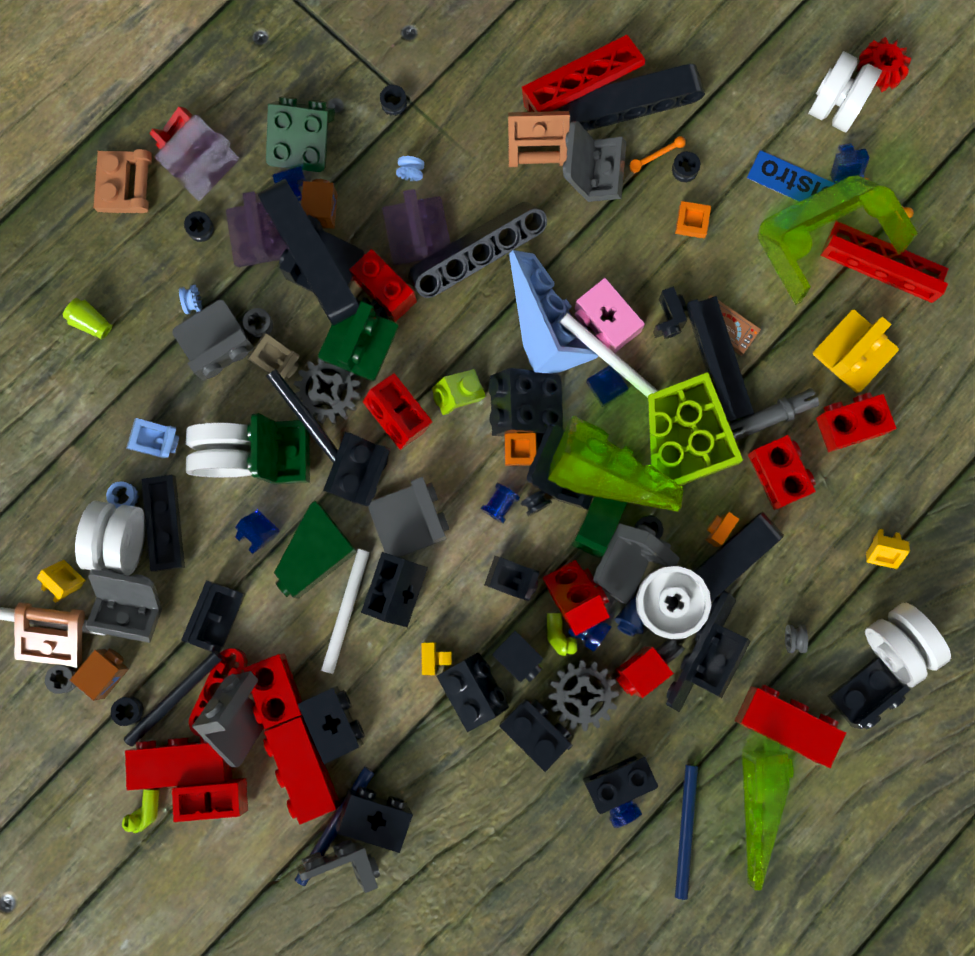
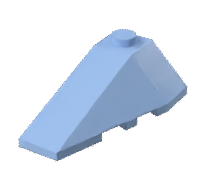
M512 250L509 253L523 347L534 372L560 373L596 359L598 355L559 323L566 313L571 315L568 310L572 306L567 299L562 300L552 289L554 281L535 254Z

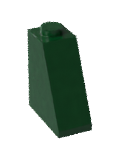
M613 473L610 477L607 475L603 476L571 546L597 558L605 554L633 490V487L627 485L629 482L627 479Z
M317 501L309 505L274 571V574L279 579L275 583L286 597L291 595L293 598L299 599L357 553L356 549Z

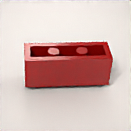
M762 684L760 689L750 687L735 718V722L831 769L846 736V732L837 728L839 722L823 714H820L819 718L807 713L809 710L808 706L791 699L790 703H787L778 698L780 692Z
M303 716L265 731L264 747L269 757L274 756L278 767L275 770V775L280 787H285L288 793L287 807L293 819L297 818L299 825L336 810L341 803L327 767L321 759Z
M200 736V742L188 743V737L168 739V745L156 746V740L136 742V748L125 750L126 791L218 783L232 778L231 766L202 736Z

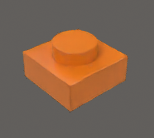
M681 201L675 234L705 239L711 206Z
M505 433V466H530L536 455V433Z
M730 512L722 515V517L716 515L707 528L710 535L706 541L715 547L723 545L739 521V518Z

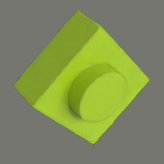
M475 369L445 376L432 387L434 401L439 406L442 415L449 414L455 408L479 402L486 397Z

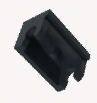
M206 580L181 641L211 652L216 650L220 653L223 650L245 594Z

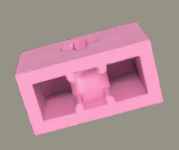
M606 278L576 301L575 316L584 327L589 326L596 334L595 337L614 353L640 334L645 325ZM602 315H603L604 317H608V316L611 315V316L613 317V318H612V321H610V320H605V321L603 322V321L601 320Z

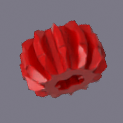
M886 37L881 39L879 43L873 40L859 55V64L857 65L856 72L859 73L862 66L866 64L882 70L875 86L879 87L881 93L886 91L888 87L891 89L896 88L909 73L908 66L910 65L911 58L904 56L907 52V47H897L898 39L893 41L892 44L888 42Z

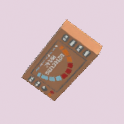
M718 300L733 349L742 356L761 329Z

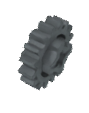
M320 359L318 360L319 365L316 366L309 361L307 364L310 370L308 372L299 370L298 372L303 378L302 381H294L295 387L300 389L295 394L300 401L303 400V405L313 418L318 415V422L320 424H324L326 418H329L333 424H336L337 416L339 415L346 420L348 418L346 410L356 411L357 409L353 404V400H361L360 393L355 391L361 387L360 381L353 380L357 375L349 371L346 372L347 370ZM323 372H335L336 374L330 376L324 375ZM314 379L313 388L308 392L309 385ZM322 381L331 388L334 400L324 392V387L321 384ZM348 387L346 398L342 402V393ZM328 405L332 406L333 409L324 410L317 407Z
M579 660L578 668H574L569 662L567 663V673L560 670L557 671L558 676L561 678L559 682H550V685L556 688V692L548 694V698L557 701L551 709L553 712L561 710L562 713L558 720L562 723L567 718L570 719L569 727L571 729H574L577 723H581L583 731H587L588 723L591 722L596 728H600L598 719L603 717L609 721L611 718L607 713L608 708L617 709V706L611 702V698L619 696V693L610 689L616 681L615 679H605L608 673L606 668L597 672L596 662H592L589 668H586L584 660ZM589 674L595 676L601 682L603 688H594L590 684ZM576 675V683L570 689L563 690L567 680ZM582 686H585L586 691L598 694L586 698V703L584 704L581 703L580 699L569 696L579 693ZM603 701L601 708L591 715V708L595 703ZM563 702L575 704L578 716L570 713L565 708Z

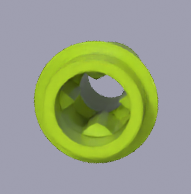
M73 299L63 312V318L67 320L68 325L101 340L112 329V325L86 300Z

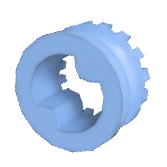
M413 156L399 157L398 165L400 167L396 170L398 177H401V179L405 178L407 181L408 178H410V181H420L423 179V173L420 171L424 169L425 164L423 160Z
M191 285L190 289L185 287L179 288V298L185 314H191L192 310H196V312L202 311V301L198 300L201 297L197 296L199 291L196 285Z
M123 481L113 483L106 493L108 503L114 504L116 508L121 505L135 506L139 498L136 488ZM127 488L125 494L129 496L128 500L123 504L117 503L119 500L116 496L117 491Z

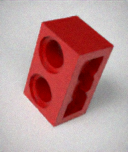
M372 249L349 269L354 282L372 300L378 302V305L385 309L386 314L394 322L417 303L414 291Z
M395 373L372 387L363 400L364 405L400 450L423 435L433 423Z
M871 392L853 398L854 403L843 406L841 401L824 407L825 412L818 416L816 420L828 453L886 435L897 429L884 394L873 397ZM865 409L873 413L874 423L867 421L864 417ZM835 418L844 422L845 432L836 429L834 425Z
M789 435L761 446L748 454L774 510L816 492L814 476L809 469L804 468L800 459L802 457L800 447L796 441H791ZM772 450L779 451L783 455L784 461L782 465L772 461ZM786 478L795 481L797 485L795 494L786 490Z
M576 560L543 577L553 601L575 636L610 617L605 607L609 600L600 585L594 587L597 584L594 583V577L588 568L582 570Z
M647 646L643 647L615 669L620 675L616 681L622 689L631 696L635 694L641 698L647 696L674 674L654 647Z
M285 653L277 654L243 668L244 673L251 671L258 679L250 694L252 693L256 704L253 706L255 719L258 724L263 723L264 729L302 715L298 704L303 701ZM264 668H269L274 675L273 682L269 686L264 685L260 680V673ZM274 698L282 700L285 705V710L281 716H277L271 711V702Z
M247 778L172 788L173 822L240 817L248 811Z

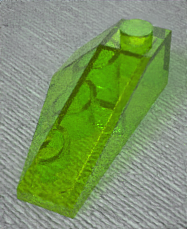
M572 415L552 459L548 480L576 493L677 512L681 509L682 486L654 466H643L632 456L634 453L626 446L622 450L607 440L609 434L601 428Z
M780 750L742 751L747 881L754 890H762L790 788L789 779H792L794 775L792 759H788V753Z

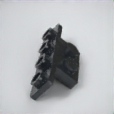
M724 590L720 597L718 596L714 599L710 609L711 616L706 625H703L697 632L695 638L697 643L692 653H688L683 659L681 675L677 682L674 681L667 691L666 697L668 700L666 705L678 712L682 709L694 684L722 698L751 642L748 638L723 627L736 602V599L729 592Z

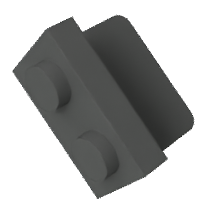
M578 121L570 122L569 132H567L565 138L567 158L563 163L564 178L588 202L622 199L626 140L623 137L594 140Z
M217 300L173 329L175 339L190 360L188 365L193 373L203 381L215 377L233 362L242 360L254 348L223 300Z
M423 477L412 480V486L371 501L368 506L384 552L400 558L447 539L444 531L449 530L444 513L440 512L437 514L433 504L434 501L438 500L432 482L426 484Z
M619 523L601 563L597 566L594 583L598 586L600 585L603 590L621 603L628 604L634 596L649 561L671 567L676 566L680 558L670 550L671 545L655 537L656 532L643 525H638L637 528Z
M107 568L101 570L91 569L88 578L97 598L86 623L87 630L150 643L162 611L154 582L143 575L127 576Z
M251 671L237 675L231 674L225 677L192 726L231 767H238L242 764L264 729L263 723L258 724L253 713V706L256 704L248 697L258 682V679Z
M351 839L333 846L334 852L322 856L320 852L303 858V864L297 867L301 881H304L351 862L358 885L365 893L378 888L375 879L380 877V872L375 858L371 857V854H366L365 848L359 842L352 843Z

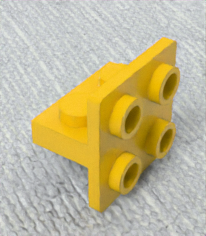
M851 310L813 351V355L852 390L860 393L899 351V348L884 334L892 324L883 316L871 324L856 310Z

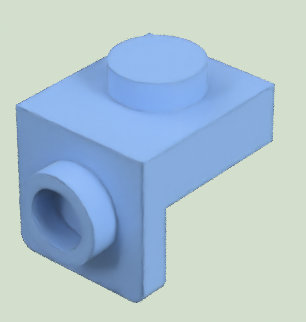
M135 418L126 449L160 458H167L169 453H175L178 445L179 436L175 435L176 427H167Z

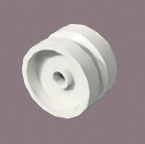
M843 51L833 69H829L816 92L818 96L808 114L823 120L827 118L834 105H837L839 107L832 119V126L846 133L869 97L882 70L866 64L862 66L856 78L852 79L850 77L857 66V58Z
M205 423L189 426L186 429V445L197 451L192 452L186 457V473L193 476L214 478L252 475L247 465L248 455L251 454L247 452V450H251V441L247 434L248 425Z
M93 501L89 503L82 514L76 535L75 555L80 569L101 570L107 568L122 575L129 576L132 574L139 563L145 541L146 522L142 508L121 505L116 509L114 504Z
M679 566L663 567L649 574L639 585L636 596L637 613L643 624L656 635L669 639L687 638L698 632L708 620L711 609L710 591L703 579L692 570ZM674 596L678 600V605L673 609L668 608L669 604L666 603V599Z
M901 603L891 610L888 614V621L879 619L865 630L867 640L877 657L882 659L901 683L907 684L909 687H914L926 679L928 675L927 669L937 671L951 659L950 649L940 632L922 612L909 603Z

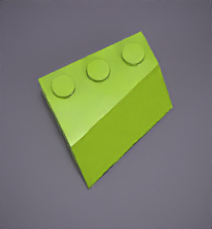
M708 372L648 395L653 495L725 470L743 461Z

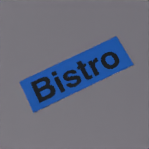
M761 150L747 176V179L835 218H838L850 192L849 189Z

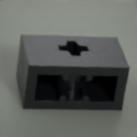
M382 552L361 613L387 623L408 628L428 567Z
M516 631L492 654L520 683L525 678L531 682L543 669L539 663L544 658Z
M338 686L298 704L324 764L363 745L361 739L365 737V734L358 719L353 721L348 709L352 708V705L345 690L340 691ZM329 714H331L333 719L339 717L341 724L337 726L338 732L334 727L329 729L327 726V722L331 720Z
M358 787L357 791L348 788L335 825L337 834L400 853L413 817L410 808L406 807L407 802L389 796L388 800L378 798L375 791L365 787ZM379 811L382 819L376 818L374 823H371L368 815L374 816Z

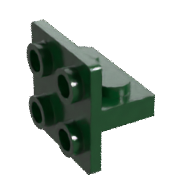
M361 301L355 315L335 326L331 325L318 357L322 361L375 381L399 329L398 324L377 316L373 306Z

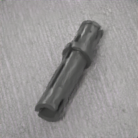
M809 388L791 398L783 397L778 399L777 404L729 424L732 432L740 430L733 433L735 441L737 442L783 420L789 422L795 418V415L818 407V397L805 402V400L811 398L816 393L812 388Z

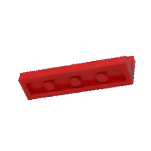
M625 35L522 86L524 107L527 112L554 111L644 66L645 58L630 37Z
M835 221L820 254L822 257L931 303L944 295L948 286L944 279L949 268L838 221ZM837 233L848 236L850 241L836 236ZM870 245L874 248H877L878 253L873 252L864 247ZM897 257L905 260L906 265L892 259ZM926 269L938 275L935 278L921 271Z

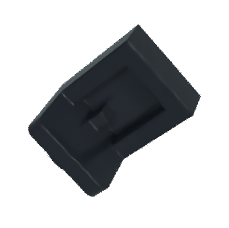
M674 286L662 290L659 297V302L667 321L655 326L653 331L655 338L664 336V339L672 338L682 332L681 329L687 322L684 313L687 311L685 300L681 294L677 295Z
M494 556L484 586L529 601L538 587L539 571L524 567L502 557Z

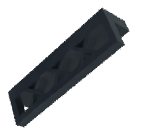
M717 296L702 301L696 299L688 302L686 306L704 367L706 373H709L727 421L730 422L754 414Z

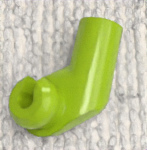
M548 613L547 639L559 655L575 654L577 652V640L572 637L566 638L563 634L562 614Z
M143 789L142 806L123 818L122 827L126 832L139 833L156 820L160 789Z

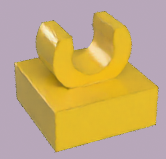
M879 529L873 538V543L866 552V562L898 569L910 552L909 541L902 540L900 533H895L893 537L884 536V530Z
M65 560L42 569L37 577L42 583L41 590L46 591L49 589L55 595L53 598L55 603L81 589L86 581Z
M436 642L421 643L422 675H436V665L452 664V652H436Z

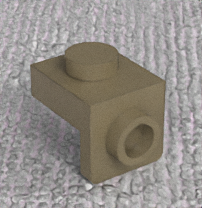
M264 333L247 359L268 374L277 369L283 378L287 377L289 379L299 366V363L296 361L300 355L290 351L267 333Z

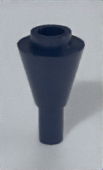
M636 596L614 618L615 622L619 624L617 629L632 637L635 634H643L645 626L637 613Z

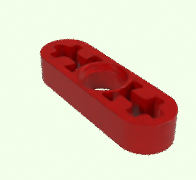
M228 648L221 651L220 654L223 656V660L210 671L189 717V728L196 736L200 737L201 735L192 726L204 710V702L208 704L212 698L210 694L211 687L217 682L222 683L225 679L224 677H217L218 672L225 674L229 664L225 662V658L232 657L235 654V661L239 663L238 668H231L228 676L244 673L243 668L248 665L246 654L238 648Z

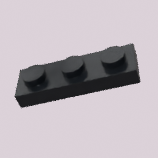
M171 474L143 478L141 480L150 571L158 572L185 568L176 476Z

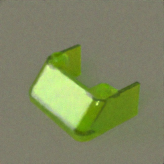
M851 176L766 218L761 223L757 233L758 240L795 305L803 301L811 288L796 262L807 256L812 248V238L809 233L862 206L867 214L878 219L897 253L900 254L906 250L918 235V232L891 189L860 176Z

